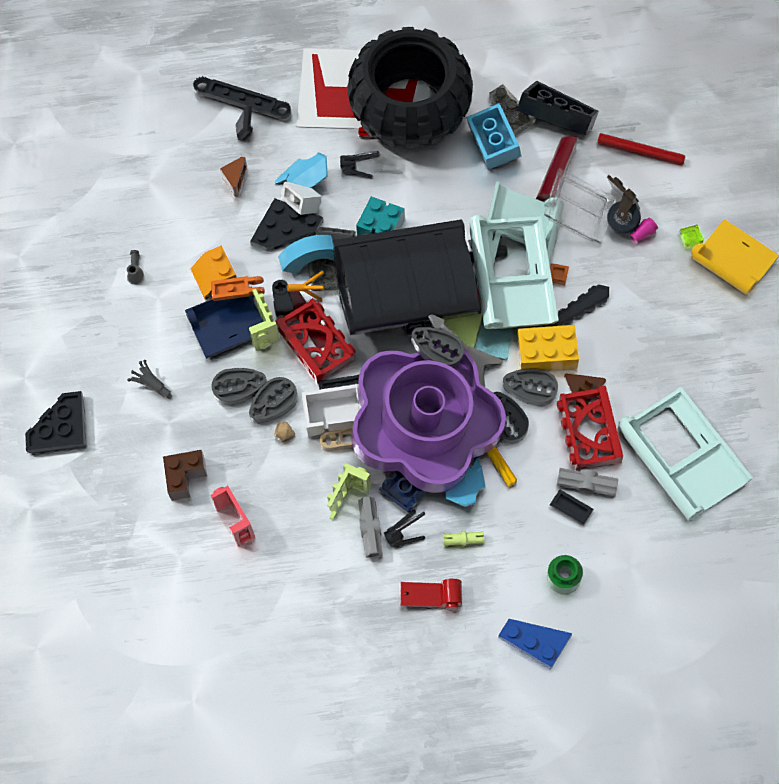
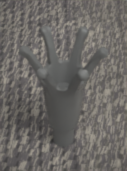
M145 359L143 364L142 361H139L141 366L139 370L143 375L132 370L131 373L139 378L131 377L127 381L143 384L167 398L171 391L164 387L165 385L151 372Z

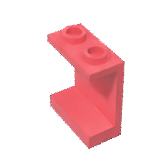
M229 486L217 488L210 495L217 512L232 505L241 520L229 527L233 539L239 547L255 538L252 526Z

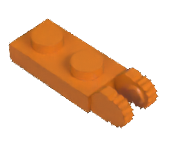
M245 276L211 281L213 301L248 297L250 295L254 296L253 289H256L258 294H264V287H249V284L257 285L263 283L264 279L261 276Z

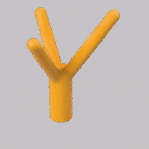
M319 272L303 284H288L287 291H303L321 301L322 298L310 290L324 289V286L307 285L322 276L324 272Z

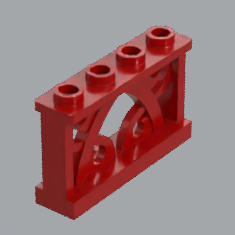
M312 298L303 306L283 318H278L275 322L278 332L318 385V381H323L332 373L355 361L354 353L356 351L351 343L347 344L344 340L343 332L335 328L333 319L325 315V310L321 303H316ZM309 312L316 314L317 318L315 320L310 319L309 316L308 323H304L303 317ZM297 319H299V321H300L299 324H294V325L288 326V325L291 324L292 322H294V321H296ZM301 331H304V338L298 339L297 335H302ZM308 331L320 332L326 335V344L323 351L317 347H303L308 341ZM338 348L344 351V355L340 359H333L329 356L330 354L338 356L339 353L335 352ZM312 352H317L321 356L316 354L317 356L315 358H312L310 355ZM327 360L330 363H332L324 369L320 370V368L325 364Z
M606 386L560 394L559 401H557L558 412H562L561 426L563 430L566 429L565 443L567 447H570V464L574 465L575 471L613 463L614 465L621 464L623 452ZM598 398L588 405L584 401L586 399ZM576 401L583 406V409L581 410L579 406L574 405L573 407L576 408V411L571 412L568 405L570 402ZM593 411L594 415L596 412L601 413V417L596 418L592 415L591 412ZM587 415L591 421L597 424H604L605 427L596 433L594 441L578 431L581 422ZM570 418H574L573 424H571ZM601 435L607 437L606 441H603L601 439V443H598V439ZM584 449L586 451L585 455H587L590 449H593L594 454L590 459H583L580 457L579 451ZM598 451L611 453L609 456L597 457Z

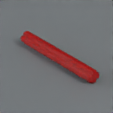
M600 133L598 137L599 144L683 165L685 161L684 154Z

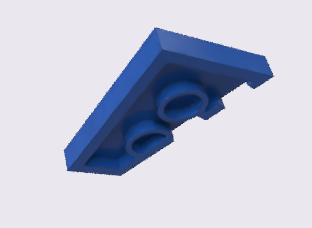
M508 619L498 638L552 669L571 638L572 633Z

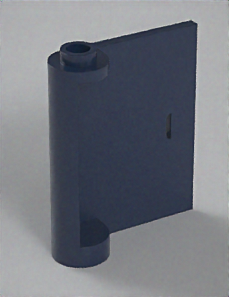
M250 295L248 297L220 301L210 299L185 310L206 359L252 340L249 328L264 322L254 303L253 298L255 296Z

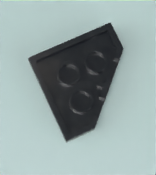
M274 198L250 240V244L269 251L276 246L287 245L306 236H314L324 221L323 217L314 213L300 215L286 202Z
M82 391L62 393L57 398L58 401L41 415L33 428L30 427L25 433L27 453L85 446Z

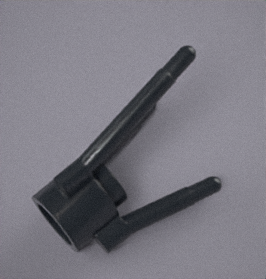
M379 151L356 155H341V170H345L346 174L372 178L373 175L352 170V168H356V159L378 156Z
M412 510L395 525L383 532L389 545H395L398 548L405 544L424 540L425 536L401 541L404 538L401 531L423 517L425 512L407 521L416 513L415 510Z

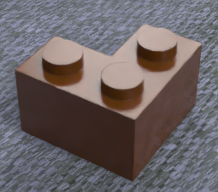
M202 450L163 456L167 492L171 501L189 498L188 479L207 476Z

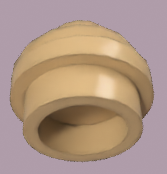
M278 422L274 437L284 441L291 438V436H295V432L288 422Z

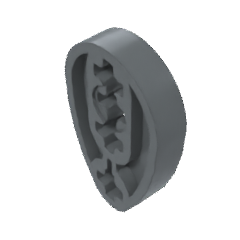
M418 327L412 331L411 342L416 351L426 361L441 362L452 368L458 366L462 361L464 346L457 336L447 331L430 327ZM422 335L423 338H420V340H418L417 337ZM437 344L440 345L437 349L433 348ZM445 348L449 349L448 352L442 353V350ZM454 353L457 354V356H455L454 358L450 357Z
M225 369L213 378V395L218 402L224 405L243 403L253 398L267 382L264 373L254 369ZM257 378H260V384L256 383ZM238 382H241L242 388L237 387ZM228 384L234 386L231 391L228 389ZM219 386L223 387V392H219Z
M521 369L504 376L503 388L511 396L524 403L534 406H546L556 398L558 382L555 376L546 370ZM510 379L514 380L512 386L509 385ZM529 383H533V387L531 389H528L527 385H529ZM538 384L542 385L541 391H537ZM548 386L551 387L550 393H547L546 390Z
M276 377L267 381L259 389L251 403L249 416L252 422L257 424L269 422L292 410L298 400V393L294 383L284 377ZM283 387L290 388V391H283ZM277 392H278L279 394L282 393V394H283V397H282V398H280V397H277V398H276V393H277ZM269 399H271V400H274V399H275L276 404H273V403H270V404H269ZM254 412H261L262 415L260 417L258 415L255 416Z

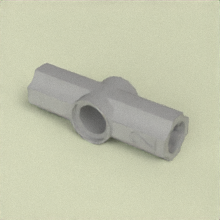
M560 468L557 486L577 489L582 494L592 495L600 493L616 496L618 478L598 475L593 470L575 471Z
M363 497L358 500L361 518L359 520L361 537L364 540L366 558L374 559L383 556L380 539L379 517H377L375 497Z

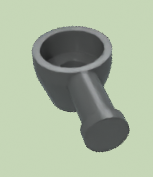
M131 250V265L127 267L125 277L129 283L138 284L143 280L144 273L138 266L139 251Z

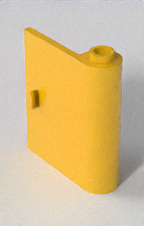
M725 219L704 244H696L691 250V258L745 295L750 294L779 258L777 253Z

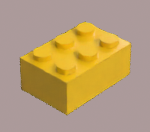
M575 325L518 329L517 344L520 370L542 369L557 371L578 369L579 354Z

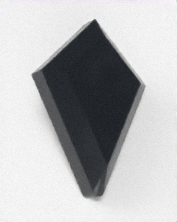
M250 105L243 110L235 124L238 140H242L248 133L251 134L253 131V127H251L252 106Z

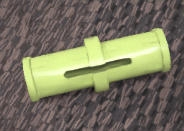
M483 531L444 533V546L462 545V547H466V544H484Z

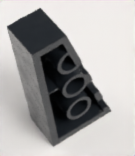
M535 81L522 92L516 111L583 135L592 130L599 112L539 81Z

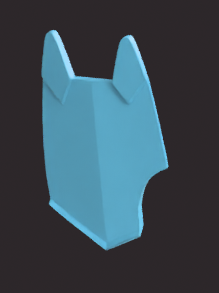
M318 152L310 159L302 160L299 158L275 180V183L278 184L287 180V182L301 186L314 187L327 177V156Z
M478 458L475 460L473 467L468 468L463 480L454 488L446 491V499L465 507L476 503L477 493L485 488L482 466Z

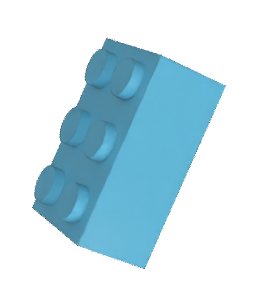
M500 103L466 117L471 133L488 170L522 157L520 146Z

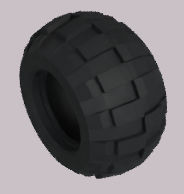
M402 27V30H389L380 34L377 40H371L364 45L358 54L359 58H355L348 74L349 104L357 121L361 122L363 129L371 137H379L384 144L396 147L399 144L406 145V149H416L421 144L434 145L442 141L444 135L452 134L459 127L472 101L473 80L471 69L464 55H460L457 46L446 37H439L437 32L426 28L418 30L414 29V27ZM405 79L424 81L436 91V94L432 97L417 102L397 101L387 97L384 93L393 83Z

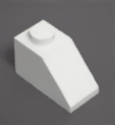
M284 182L281 199L300 215L318 213L322 196L312 188Z

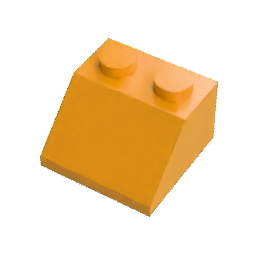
M222 245L204 252L190 268L204 299L212 297L211 281L237 278Z

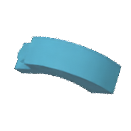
M309 236L289 245L278 256L282 271L298 274L311 261L317 259L334 260L332 236Z

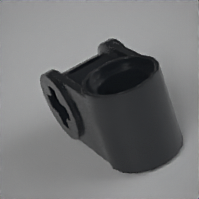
M277 280L272 285L276 317L286 316L294 311L290 292L287 291L288 283L285 280Z

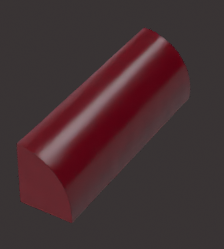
M565 136L560 139L537 194V200L545 202L549 198L557 197L576 151L578 137Z

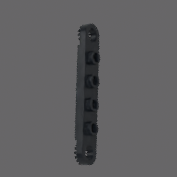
M204 76L196 78L193 82V87L197 94L242 108L250 105L252 106V111L281 120L287 119L291 115V107L286 101H280L264 94L215 79L212 80ZM201 83L207 84L205 88H200L198 85ZM280 108L287 109L285 113L283 112V114L280 112L278 113V110Z

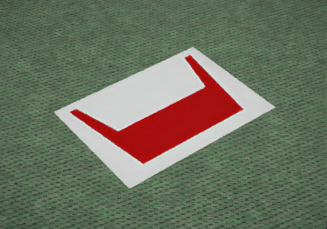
M304 48L296 127L352 129L362 127L361 122L357 121L351 110L347 89L348 74L355 58H359L360 50ZM405 79L393 83L384 94L397 101L417 102L430 98L431 86L421 80Z

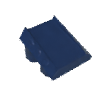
M394 471L389 478L384 480L379 488L383 494L408 513L427 492L412 485L399 471Z

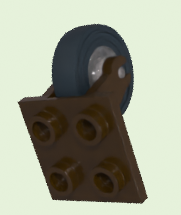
M608 175L607 179L611 187L622 196L621 201L616 202L610 207L607 214L608 224L617 233H631L639 226L641 220L639 200L629 188L626 190L623 183L617 177L613 179Z

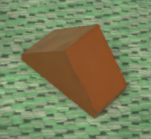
M240 157L220 168L222 179L236 197L239 196L247 170L245 157Z

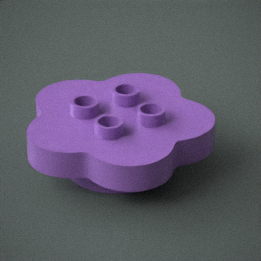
M437 344L433 348L437 349L440 345ZM445 348L442 350V353L448 352L449 349ZM464 350L462 361L455 368L437 361H426L418 352L408 354L401 351H383L370 357L362 366L359 374L357 395L361 409L358 411L353 423L352 446L358 458L371 468L381 471H399L412 485L423 491L432 493L445 492L454 488L463 480L472 458L481 456L496 446L505 426L506 414L500 399L492 391L480 384L477 365L466 350ZM454 353L450 357L454 358L455 356H457V354Z

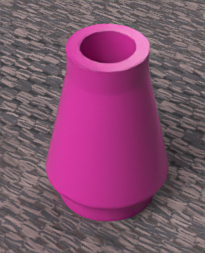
M650 217L643 219L630 237L635 243H638L655 234L658 226Z

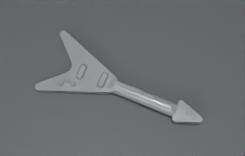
M435 315L428 316L434 328L455 335L444 324V319ZM462 341L464 350L472 356L477 365L479 382L485 387L483 367L487 364H501L503 360L467 346Z

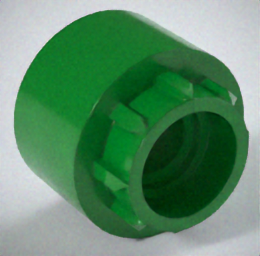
M560 555L550 562L547 571V582L550 588L559 594H570L576 591L580 586L583 576L580 562L569 555ZM563 571L568 572L570 577L563 578L559 573Z

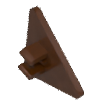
M564 374V379L571 393L597 389L606 383V379L601 377ZM586 399L584 401L588 405L592 399ZM576 402L582 410L583 406L579 402Z

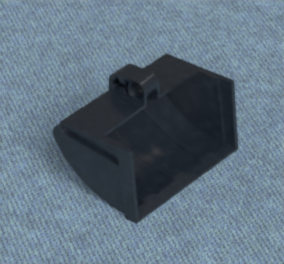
M462 219L332 240L337 293L350 336L402 327L407 337L412 335V331L415 328L425 327V323L431 322L428 317L429 315H435L447 320L481 314L473 266L465 240V225Z

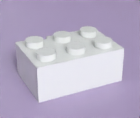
M358 384L301 392L308 437L322 435L325 433V430L330 432L353 428L355 417L361 409L357 395Z

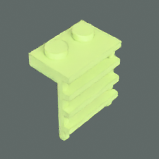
M253 289L252 291L257 302L256 307L264 322L250 327L249 331L255 350L266 349L271 344L280 341L276 322L273 321L272 313L269 312L263 294H258L257 290Z
M344 463V474L339 473L338 485L334 483L332 486L333 495L328 494L327 507L332 511L329 517L331 520H334L350 487L369 494L372 487L370 474L366 469L362 467L356 468Z

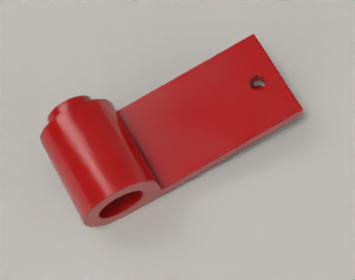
M445 579L441 583L401 582L400 606L446 608L449 611L458 610V607L462 606V581L459 579Z

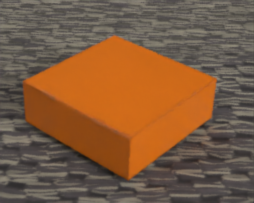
M551 263L552 283L565 285L569 266Z

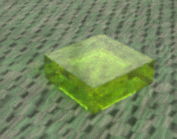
M698 225L682 228L679 231L685 248L701 244L704 241Z

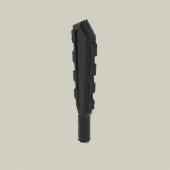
M600 284L597 286L593 285L586 294L582 293L578 296L577 301H571L566 309L562 308L558 311V322L543 327L570 324L574 318L584 316V312H590L595 309V306H601L606 303L607 299H609V287Z

